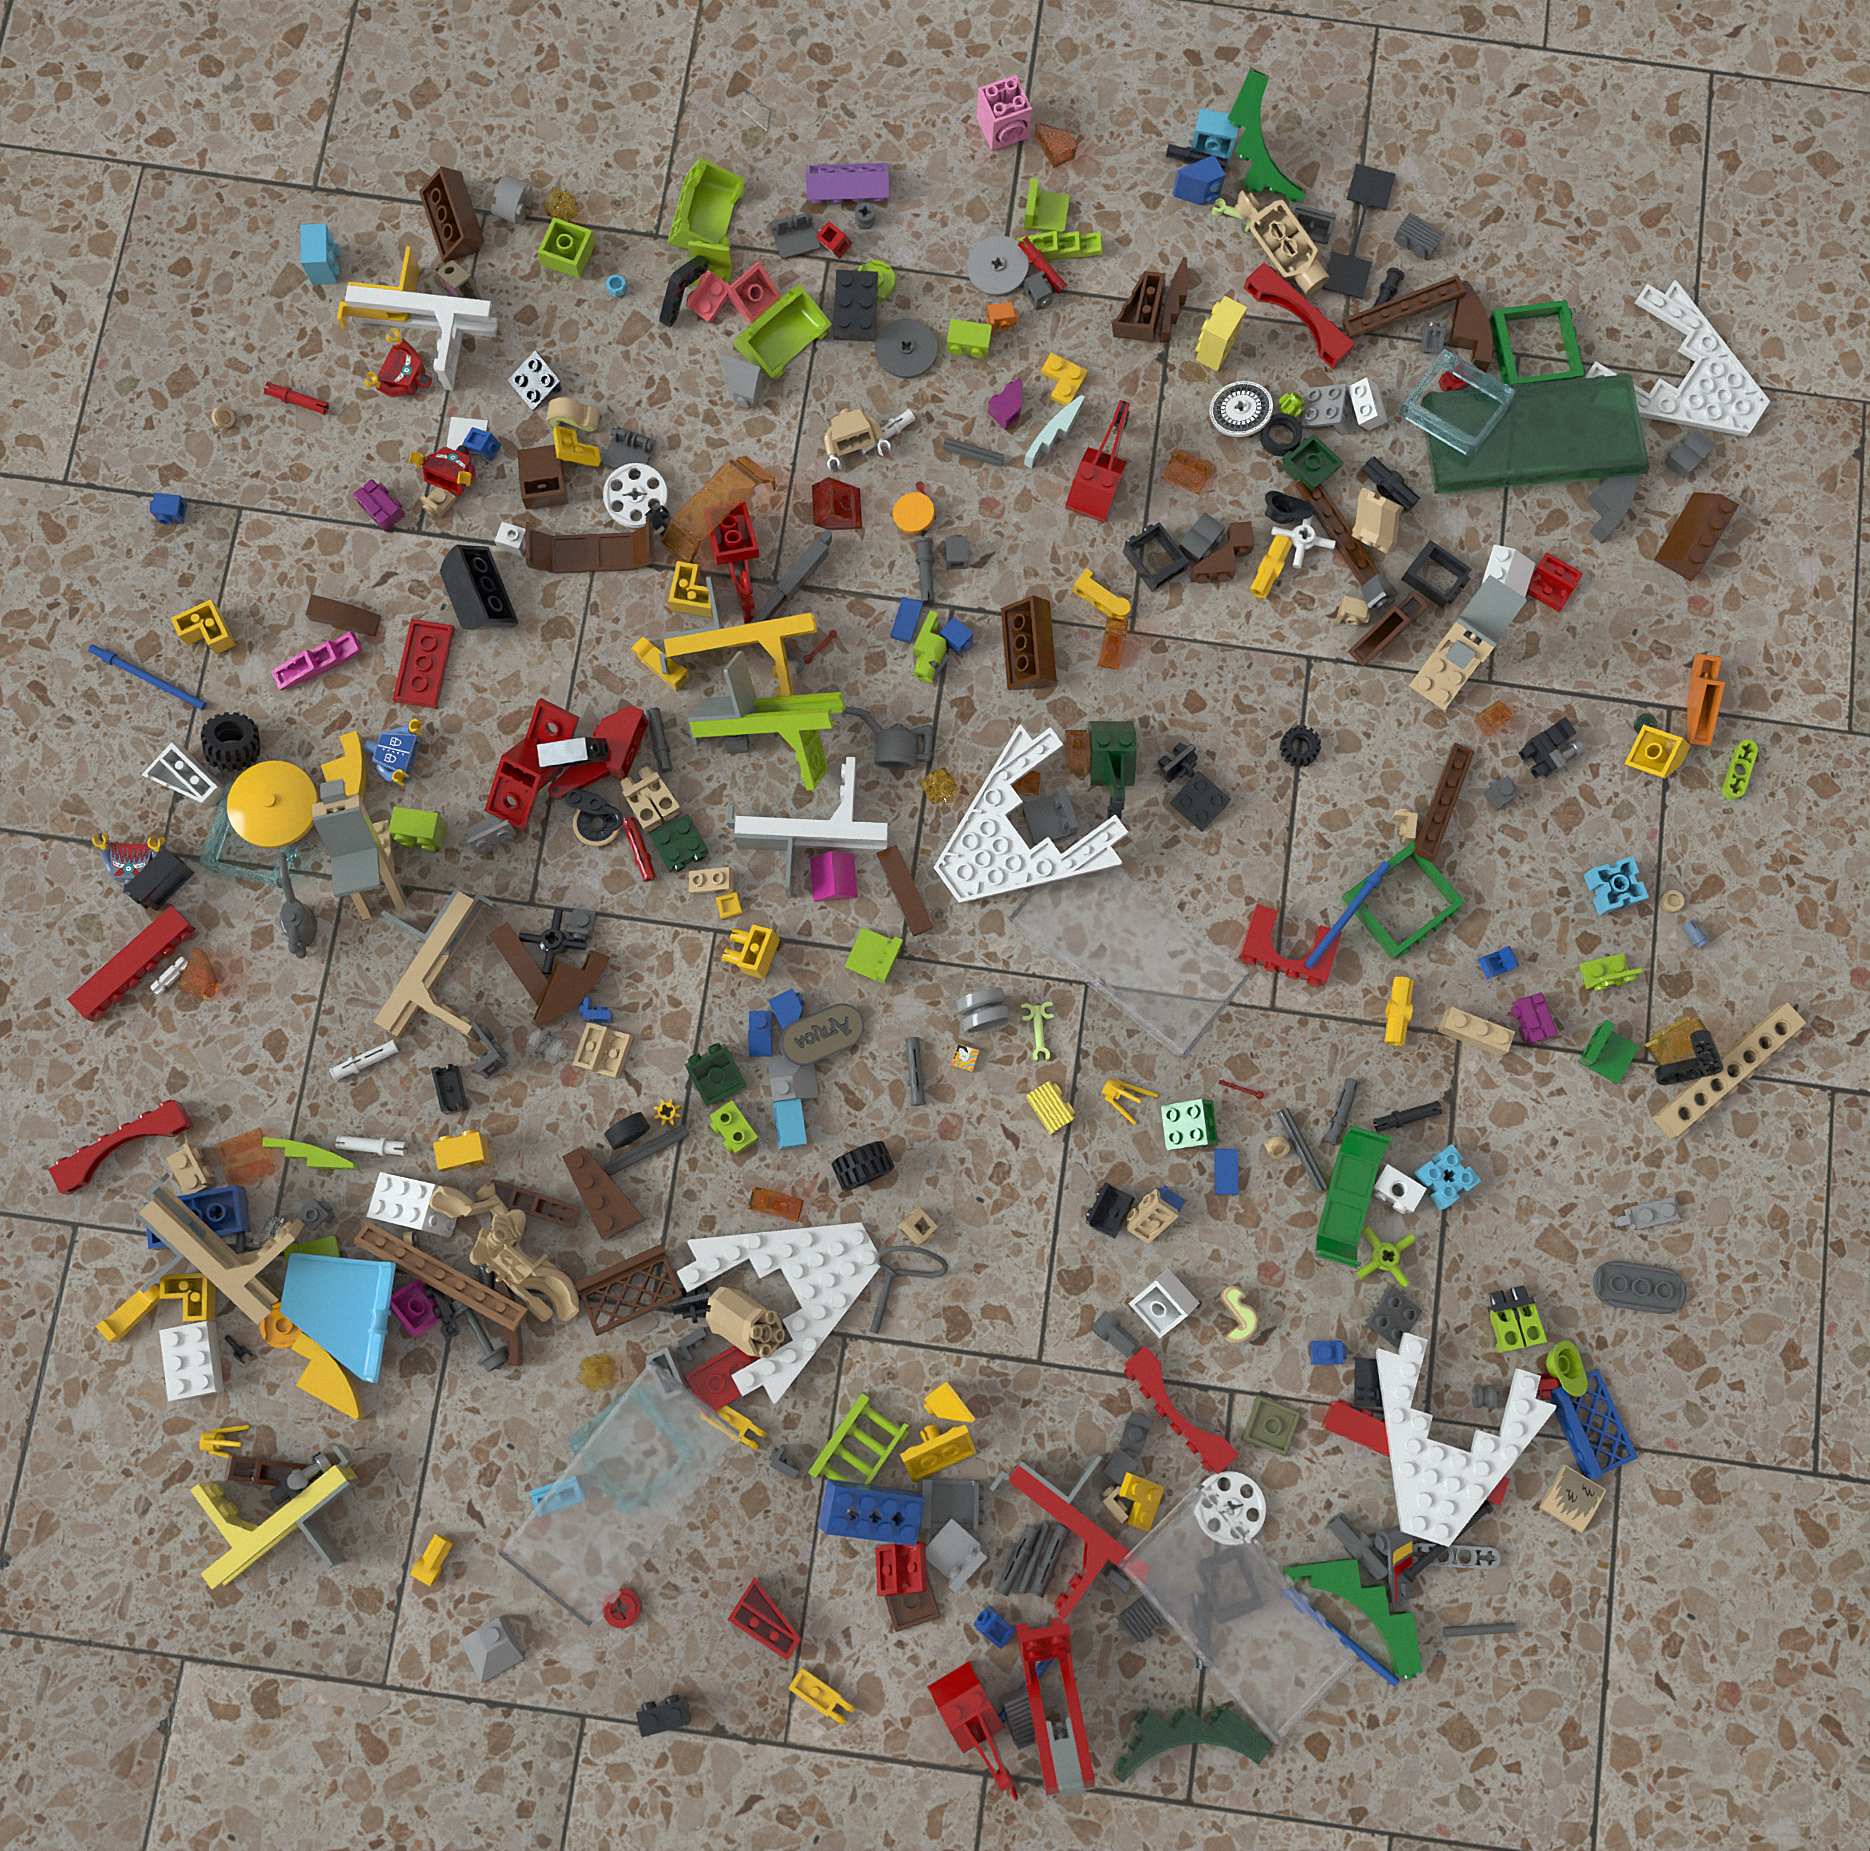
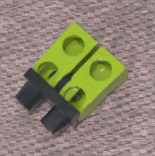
M1524 1285L1510 1288L1513 1301L1506 1302L1503 1290L1489 1293L1491 1306L1487 1307L1494 1327L1498 1353L1547 1342L1534 1304L1533 1296H1528Z

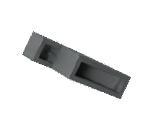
M1637 453L1594 490L1586 500L1602 516L1589 531L1600 543L1617 527L1633 501L1640 474V456Z

